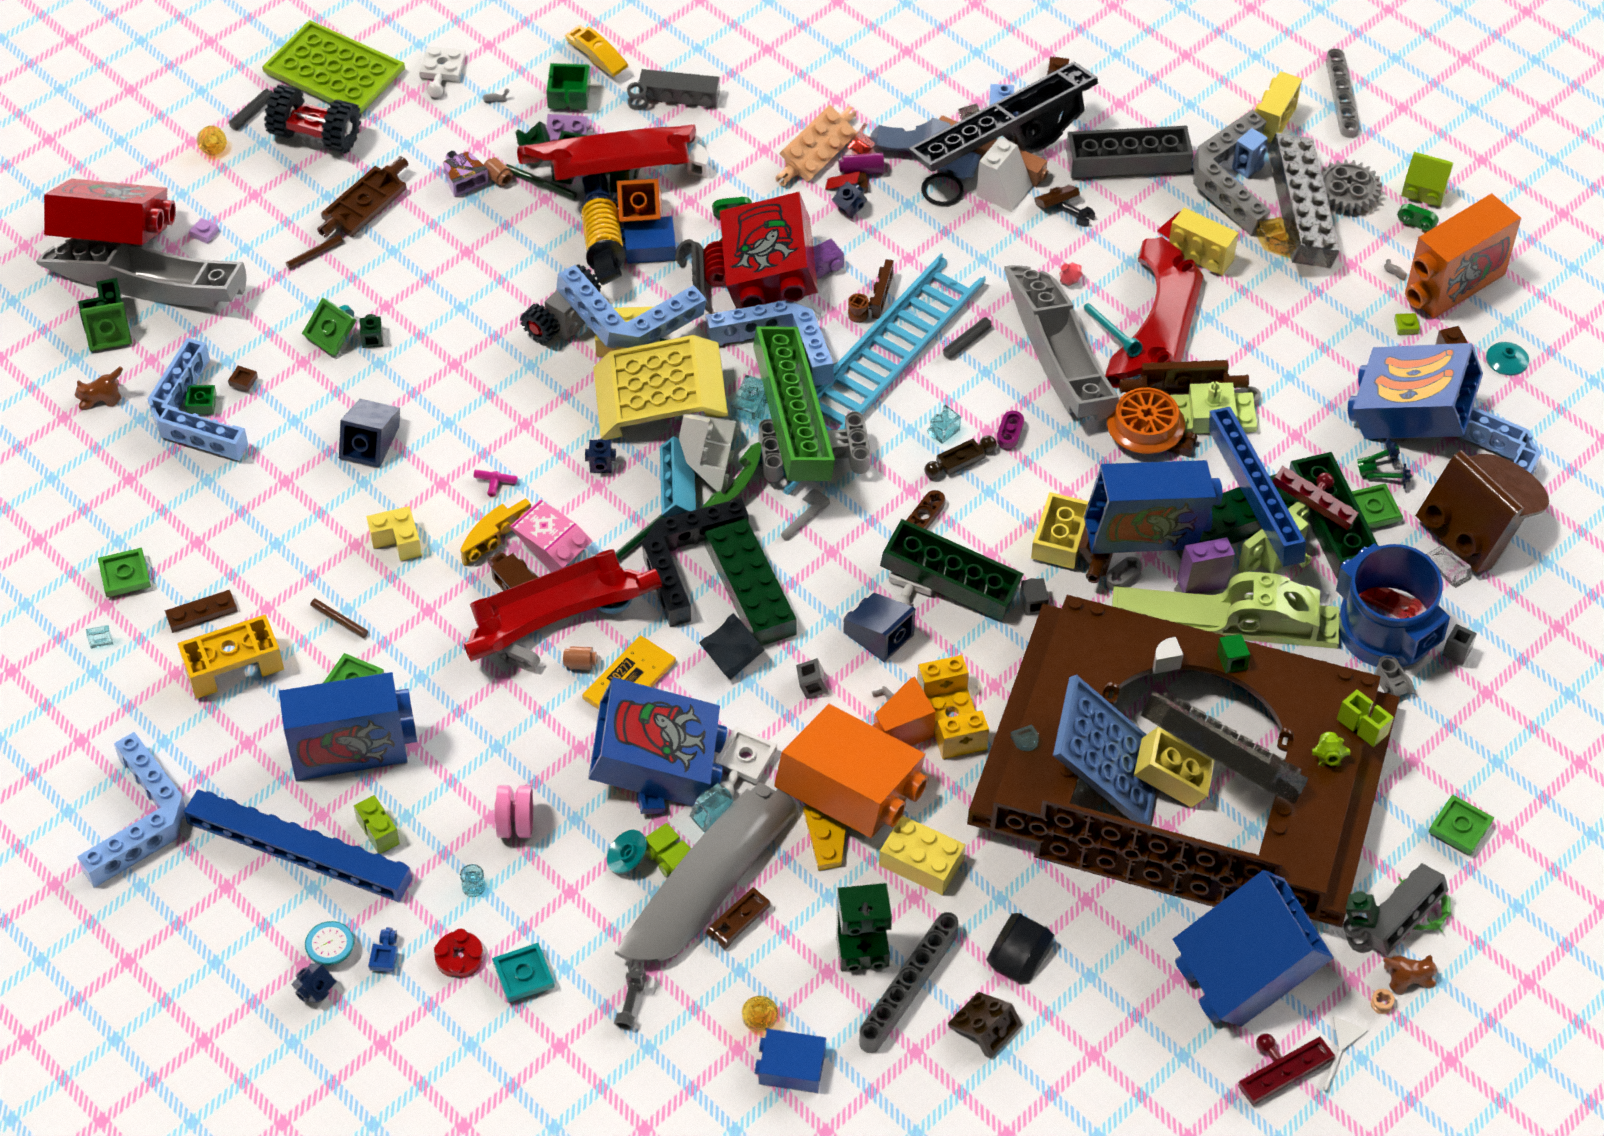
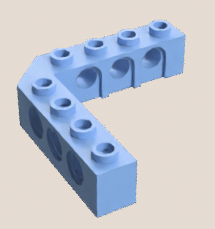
M576 265L558 273L557 291L605 346L615 349L616 346L630 348L658 341L660 338L704 315L707 301L702 293L693 285L632 320L625 322Z
M777 301L705 315L708 340L718 342L719 346L725 343L744 342V340L755 338L756 326L798 327L814 386L834 383L833 361L813 309L794 302Z
M186 338L147 399L159 434L163 438L239 461L248 447L245 428L222 424L215 419L212 421L199 417L196 413L189 414L179 411L186 398L188 385L196 383L210 361L206 343Z
M1473 407L1465 435L1458 436L1513 459L1514 463L1526 469L1532 475L1536 471L1541 451L1538 446H1535L1529 429Z
M135 732L115 742L114 746L118 759L125 768H129L135 782L141 784L149 800L152 799L156 804L157 810L77 856L82 872L94 888L178 839L181 821L185 817L184 810L186 807L182 794Z

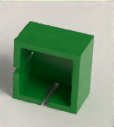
M550 63L546 90L548 108L566 109V106H569V109L587 110L591 84L590 64Z

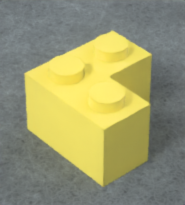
M410 506L366 516L374 549L396 544L400 561L422 556L420 540Z

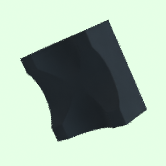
M734 613L726 619L720 628L699 642L730 680L765 650Z

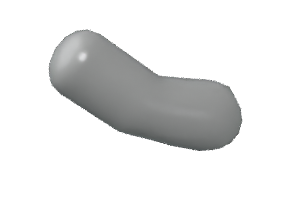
M506 88L503 95L497 93L484 94L483 100L485 102H503L507 100L506 96L509 93V89Z
M1391 259L1386 260L1384 265L1386 271L1395 273L1401 279L1407 277V273L1402 268L1390 264Z
M885 686L872 692L873 696L884 693L887 701L894 695Z

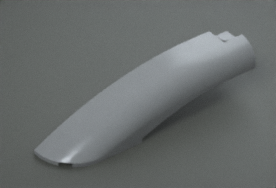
M71 238L65 240L66 243L56 248L52 246L36 260L37 265L97 287V281L117 278L121 295L184 306L216 307L219 301L232 302L236 294L243 295L247 281L243 262L187 258L149 249L138 244Z
M1004 266L1016 307L1032 347L1051 385L1069 413L1074 412L1077 418L1093 415L1096 421H1101L1110 416L1116 409L1119 396L1095 360L1074 312V305L1063 288L1053 276L1045 271L1031 270V267Z
M761 782L751 791L746 789L703 834L669 875L615 950V955L629 961L634 959V962L638 963L654 959L660 962L675 956L683 950L711 921L713 914L753 862L796 818L797 809L792 797L780 789L775 791Z

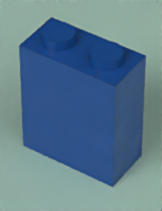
M673 216L661 217V220L623 222L624 228H621L622 240H625L623 248L627 264L676 260Z
M767 1028L766 1037H761L759 1052H762L761 1060H756L755 1074L759 1075V1085L818 1093L826 1052V1037Z

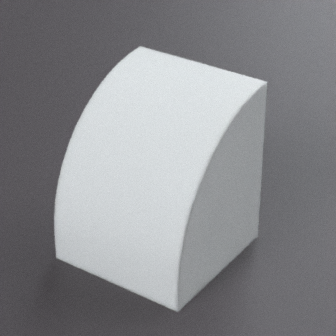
M695 143L689 154L690 163H687V174L707 178L709 173L708 152L703 146Z
M1176 637L1165 639L1158 645L1153 663L1154 674L1181 668L1183 653Z

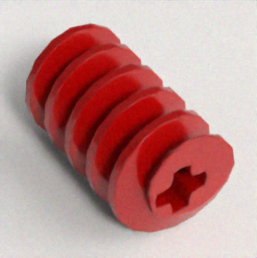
M714 241L704 248L705 278L709 285L721 287L726 285L722 241Z

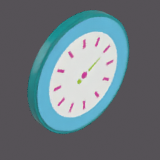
M327 921L316 925L310 930L305 939V950L308 957L313 962L324 966L341 963L349 957L354 948V937L351 930L343 923L336 921Z

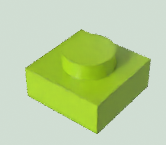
M1416 313L1395 314L1394 322L1397 335L1419 334L1420 328Z

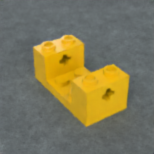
M266 614L177 643L184 669L196 699L218 692L214 676L255 662H257L262 677L284 670L280 649ZM226 646L235 647L232 651L227 652L223 650Z
M963 655L918 664L917 681L936 711L934 736L942 759L987 750L989 727L983 710L976 712L968 691L969 672ZM953 711L956 712L958 716L948 717L946 713Z

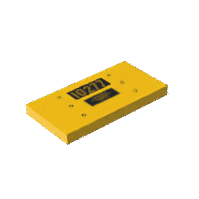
M640 635L582 694V699L599 709L600 700L613 677L653 687L676 663V657Z

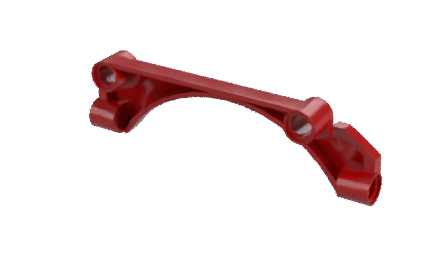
M690 124L673 127L644 128L523 145L517 147V157L520 164L536 163L540 159L550 160L551 165L553 164L555 180L667 164L690 163L687 143L695 141L696 126Z
M1163 237L1147 238L1142 241L1138 262L1146 265L1154 272L1157 284L1156 296L1148 317L1132 337L1142 343L1143 349L1138 356L1131 357L1122 347L1109 360L1105 377L1113 388H1119L1120 379L1124 380L1140 375L1142 363L1182 361L1204 276L1194 260H1184L1183 252Z
M614 549L602 551L593 557L472 602L470 607L478 627L471 631L469 640L464 643L465 651L471 662L498 652L527 634L561 619L600 606L633 599L662 587L661 579L656 569L644 573L632 569L623 570L619 565Z

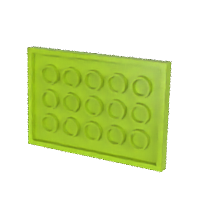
M309 20L262 68L264 73L329 103H334V100L338 99L357 104L361 110L359 113H362L405 69V63Z

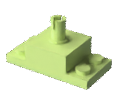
M1211 382L1190 384L1189 394L1170 395L1184 416V433H1210L1209 411L1225 407H1231L1244 432L1257 431L1253 392L1234 393L1233 383Z
M1299 500L1288 510L1304 539H1306L1309 523L1306 521L1310 514V507ZM1263 529L1243 543L1238 566L1239 572L1254 571L1261 564L1273 574L1283 566ZM1305 553V562L1299 563V565L1305 568L1311 562L1312 557Z

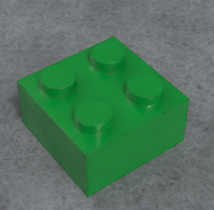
M188 385L185 402L186 412L198 415L214 414L217 395L215 385Z

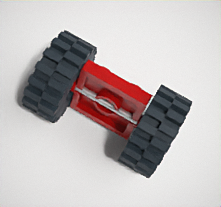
M277 85V88L273 89V93L270 94V100L267 101L268 106L265 108L266 116H264V121L266 123L264 125L267 128V132L285 138L293 137L294 132L312 135L315 138H322L321 140L325 148L342 153L349 152L351 147L354 146V141L357 140V133L359 134L360 131L358 128L361 125V121H359L361 118V113L359 112L361 110L357 104L337 99L334 100V103L330 104V108L324 109L305 104L304 94L301 93L300 89L285 85Z

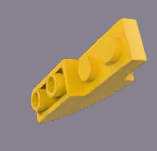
M579 25L565 34L567 42L587 54L593 64L614 77L629 67L619 52L590 26L584 28Z
M525 498L508 509L502 503L485 515L470 531L460 549L462 564L465 566L470 562H474L480 556L495 550L501 545L500 536L511 531L509 527L531 508V503Z

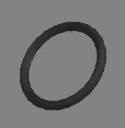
M936 173L923 181L921 192L925 199L933 204L950 205L960 200L963 196L964 186L954 175ZM937 177H948L957 182L960 192L957 197L950 201H936L927 195L925 190L926 184L931 179Z

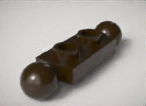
M986 435L981 438L978 444L972 438L938 454L936 461H930L925 465L924 472L929 478H937L942 470L947 475H950L984 459L985 452L995 450L997 446L996 439L993 436Z

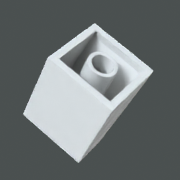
M999 137L979 161L976 196L1012 212L1031 189L1032 183L1018 145Z

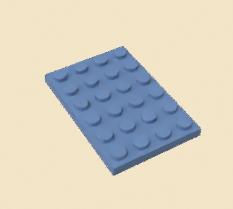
M1078 675L1069 677L1053 756L1130 820L1150 825L1156 788L1134 776L1141 740L1147 734Z

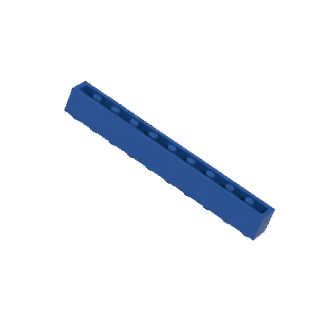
M1231 407L1209 411V432L1283 567L1304 563L1306 541Z
M197 789L184 810L185 818L189 825L396 902H400L412 881L410 867L403 862H394L381 854L367 852L360 846L345 844L338 838L326 837L319 831L307 830L295 822L288 823L280 820L279 817L273 814L261 813L254 807L242 806L232 799H223L210 791L204 792Z

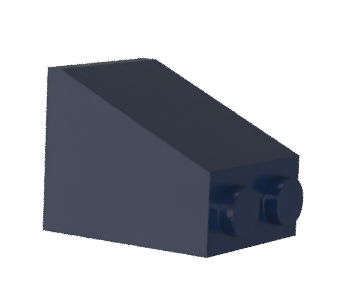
M359 399L340 420L339 458L380 468L399 428L400 407Z
M873 593L868 598H864L853 612L850 611L846 614L843 620V633L881 661L886 662L914 636L916 609L905 603Z

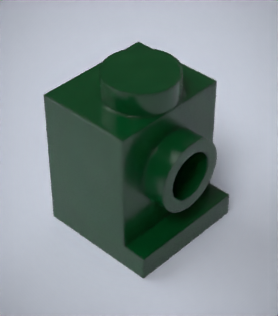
M368 314L364 318H360L362 348L383 346L381 316ZM367 336H378V338L366 339Z
M1357 891L1353 894L1349 893L1346 912L1351 927L1375 928L1380 908L1376 905L1374 895L1365 894L1363 891ZM1359 913H1366L1367 918H1358Z

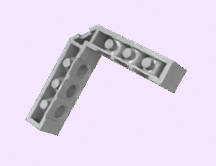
M1253 109L1199 145L1193 159V184L1250 235H1253L1265 226L1271 210L1222 168L1219 163L1224 160L1227 161L1235 153L1237 140L1251 128L1259 133H1263L1267 121Z

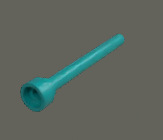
M1086 303L1084 305V310L1123 344L1124 351L1129 356L1135 357L1141 353L1143 349L1141 342L1136 338H1128L1091 304Z

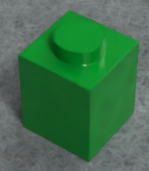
M1242 634L1220 637L1217 654L1225 673L1248 670L1250 652Z

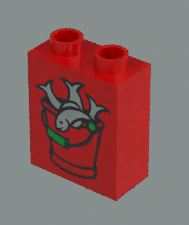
M71 178L44 194V235L143 245L165 230L167 225H173L176 216V204L173 200H167V187Z
M800 192L720 211L726 287L736 309L777 301L796 302L805 296L818 293L810 216Z

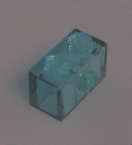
M748 375L745 376L731 405V420L756 426L758 420L763 418L767 399L762 379Z
M717 783L697 798L689 816L704 833L731 806L734 801L728 789L722 788Z

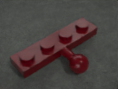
M1282 465L1272 481L1275 486L1346 530L1349 529L1359 513L1349 505L1344 504L1331 494L1325 492V490H1329L1334 485V478L1329 473H1321L1316 479L1317 486H1315L1312 482L1305 480L1294 471Z
M1267 1033L1261 1034L1256 1040V1047L1260 1052L1267 1053L1273 1062L1240 1080L1238 1087L1251 1105H1254L1334 1060L1335 1054L1322 1037L1319 1036L1282 1057L1275 1048V1038Z

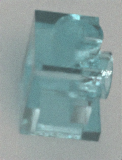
M944 405L943 411L940 414H936L930 421V427L927 429L929 436L943 444L960 431L961 416L947 405Z

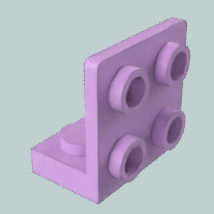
M547 114L546 128L549 140H558L562 130L586 135L587 130L590 128L588 117Z

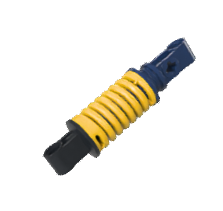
M605 173L586 175L582 178L585 199L584 204L580 208V213L582 215L587 264L594 270L599 283L605 285L622 276L620 267L625 261L626 254L622 243L618 204L615 200H612L609 194V182Z

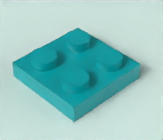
M539 942L492 958L508 1003L555 987Z

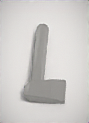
M813 488L802 498L803 501L812 506L781 533V537L787 540L820 509L826 508L830 504L829 498Z

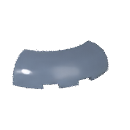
M932 118L928 122L916 126V130L905 131L904 128L878 125L870 134V144L872 147L883 150L909 151L908 148L950 127L951 123Z

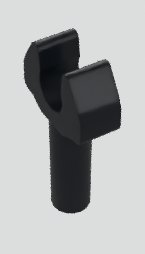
M1064 201L1058 205V208L1075 216L1076 224L1079 226L1088 227L1089 219L1095 220V212L1088 206L1080 210Z

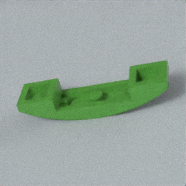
M759 442L751 445L738 461L744 466V469L723 494L721 491L713 493L702 508L730 501L743 490L758 465L762 446Z

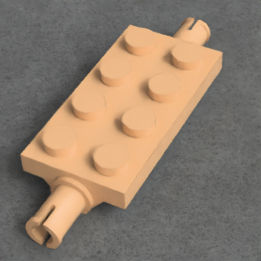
M831 105L826 107L779 153L785 159L786 165L775 177V180L779 182L783 178L779 184L785 186L793 177L800 176L808 183L858 133L849 124L856 117L857 112L854 110L849 114L853 109L851 106L846 107L841 114Z

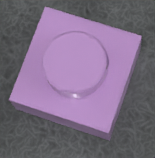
M203 218L189 230L191 237L206 244L219 232L218 225Z

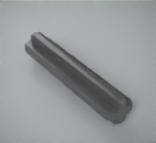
M265 88L229 120L230 128L234 130L240 128L267 104L273 91Z
M983 317L943 349V355L948 359L954 357L991 328V320Z

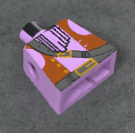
M450 151L446 154V160L443 162L444 174L454 197L489 183L488 169L470 152L466 151L458 155L456 151Z

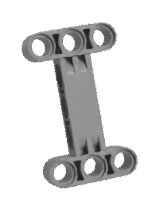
M852 411L845 416V429L827 430L834 458H849L851 470L854 473L863 474L870 467V446L864 416L860 412ZM764 419L759 423L758 442L762 445L760 455L763 475L768 481L775 482L783 477V461L772 419Z

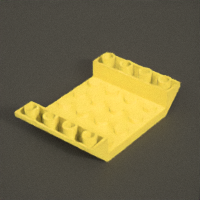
M690 335L609 351L593 367L601 439L608 440L623 437L622 427L695 412L704 411L706 416L716 418L728 416L718 342Z

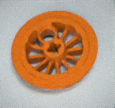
M1144 387L1133 389L1119 399L1115 411L1107 417V428L1112 438L1122 447L1137 453L1153 454L1166 451L1181 440L1185 432V419L1177 403L1169 394L1159 389Z

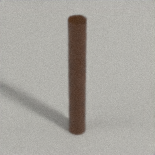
M337 235L286 261V266L288 269H291L342 243L343 239L340 235Z
M314 598L311 601L310 606L362 638L367 636V629L318 599Z

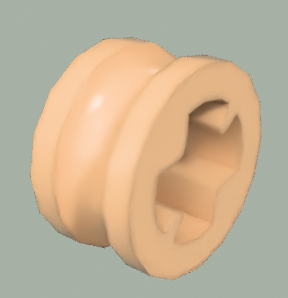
M1387 989L1376 990L1371 999L1372 1009L1379 1014L1390 1012L1395 1000L1394 995ZM1379 998H1381V1000L1383 1001L1387 1000V1004L1385 1005L1383 1002H1378Z

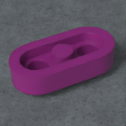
M1008 411L1003 415L997 432V443L1000 447L1010 449L1017 445L1024 426V416L1020 412Z

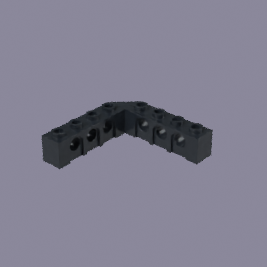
M742 498L659 519L642 542L643 559L647 570L656 569L661 579L662 587L656 589V593L669 627L691 622V605L670 551L677 550L681 546L696 545L698 542L704 541L705 531L746 518L749 522V515Z

